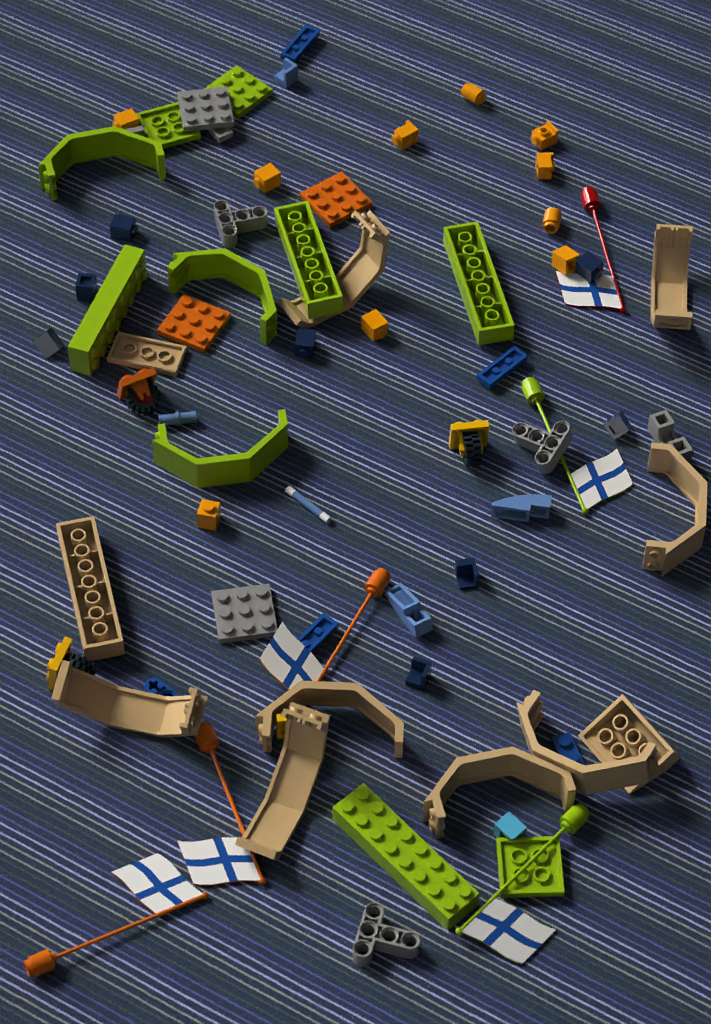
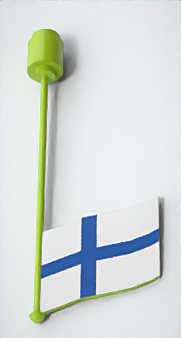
M528 377L522 381L521 389L527 403L537 405L546 428L550 432L551 427L540 405L545 395L539 381L534 377ZM617 449L603 458L582 466L573 473H570L564 457L562 456L560 459L581 505L582 514H587L589 509L596 504L624 492L633 485Z
M580 803L573 805L559 819L561 829L460 928H456V934H465L484 943L506 959L523 964L556 929L537 922L518 908L496 898L563 832L575 834L588 821L590 816L588 809Z

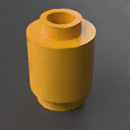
M473 83L463 85L461 89L463 98L475 105H480L485 101V90Z
M551 207L545 210L542 224L545 232L553 234L560 228L562 212L559 209Z

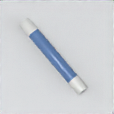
M288 486L285 489L286 493L325 523L331 521V517L294 488Z

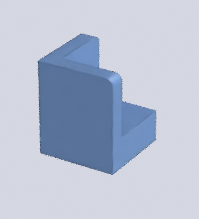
M288 58L283 59V69L274 75V80L285 88L289 87L298 80V65Z

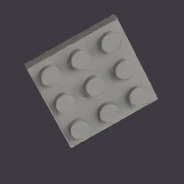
M227 86L177 92L183 132L234 127Z
M269 584L211 591L219 644L273 637L278 630Z

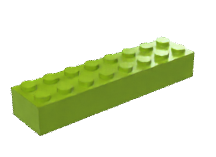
M303 201L274 208L275 224L308 318L312 319L343 312V296L309 202Z
M478 221L444 227L443 244L477 344L484 345L513 340L514 323Z
M124 244L68 345L71 371L91 376L93 371L97 370L99 360L105 356L108 344L112 343L115 331L119 330L122 318L126 317L129 305L133 304L136 292L140 291L142 281L146 280L148 276V270H146L147 258L145 257L144 249Z
M364 783L332 807V820L447 931L478 906L480 893Z

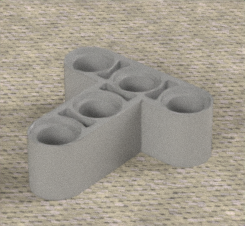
M218 200L214 203V219L221 242L226 248H233L238 244L237 234L261 230L268 225L267 209L263 206L231 211L229 203L225 200Z
M563 420L556 422L549 433L523 422L516 423L512 428L517 445L536 452L535 462L539 472L542 474H549L554 470L573 439L569 423Z
M377 902L369 903L365 907L353 945V962L359 967H366L371 963L375 951L413 959L419 954L420 938L415 932L383 924V906ZM376 914V915H378V917H375V918H374V917H371L370 915ZM365 933H371V934H373V935H372V936H365L364 934H365ZM391 938L393 941L388 942L385 939ZM409 943H410V944H413V945H415V946H413V947H408V946H406V944H409ZM362 951V952H366L367 954H366V955H360V954H358V953Z

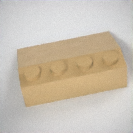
M623 694L578 735L601 763L637 757L642 753L648 742L656 744L659 767L650 781L667 771L681 758ZM645 784L625 787L624 789L629 794H632Z

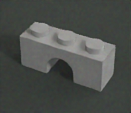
M667 410L649 415L647 430L656 443L671 444L691 464L693 449L684 436L677 439L674 431L675 422Z

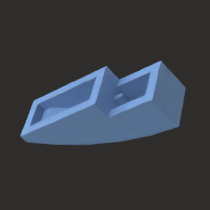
M519 495L495 501L492 503L491 517L529 522L530 516L549 519L552 495Z
M402 583L384 591L400 619L416 638L433 630L432 618L421 608V602Z

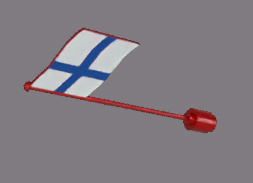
M586 187L581 191L580 197L584 210L588 213H593L611 276L602 275L599 279L589 283L577 273L564 275L556 271L563 300L567 306L609 308L624 313L626 312V307H624L596 214V211L601 207L599 196L593 187Z

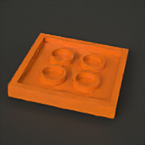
M342 171L300 192V199L308 201L311 210L329 228L351 218L355 210L361 213L372 207V201Z
M183 294L158 327L157 335L205 354L231 318V312Z

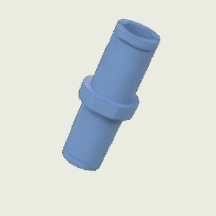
M175 411L174 414L158 415L159 424L165 423V426L197 423L196 411L183 413Z

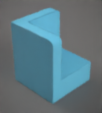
M507 812L494 824L493 835L497 838L505 835L510 841H514L517 837H526L527 827L512 813Z

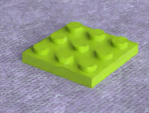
M237 65L204 88L227 86L232 114L237 119L273 94L271 87Z
M178 102L136 113L139 117L140 126L144 128L145 137L161 142L163 149L201 139L199 130L183 132Z
M553 836L517 837L514 841H510L507 837L496 838L499 889ZM559 837L500 894V898L564 896Z

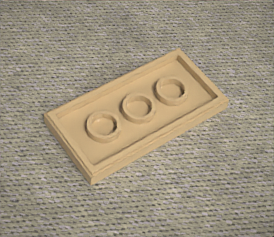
M118 332L107 356V362L136 369H150L154 367L156 373L177 377L188 348L184 345Z

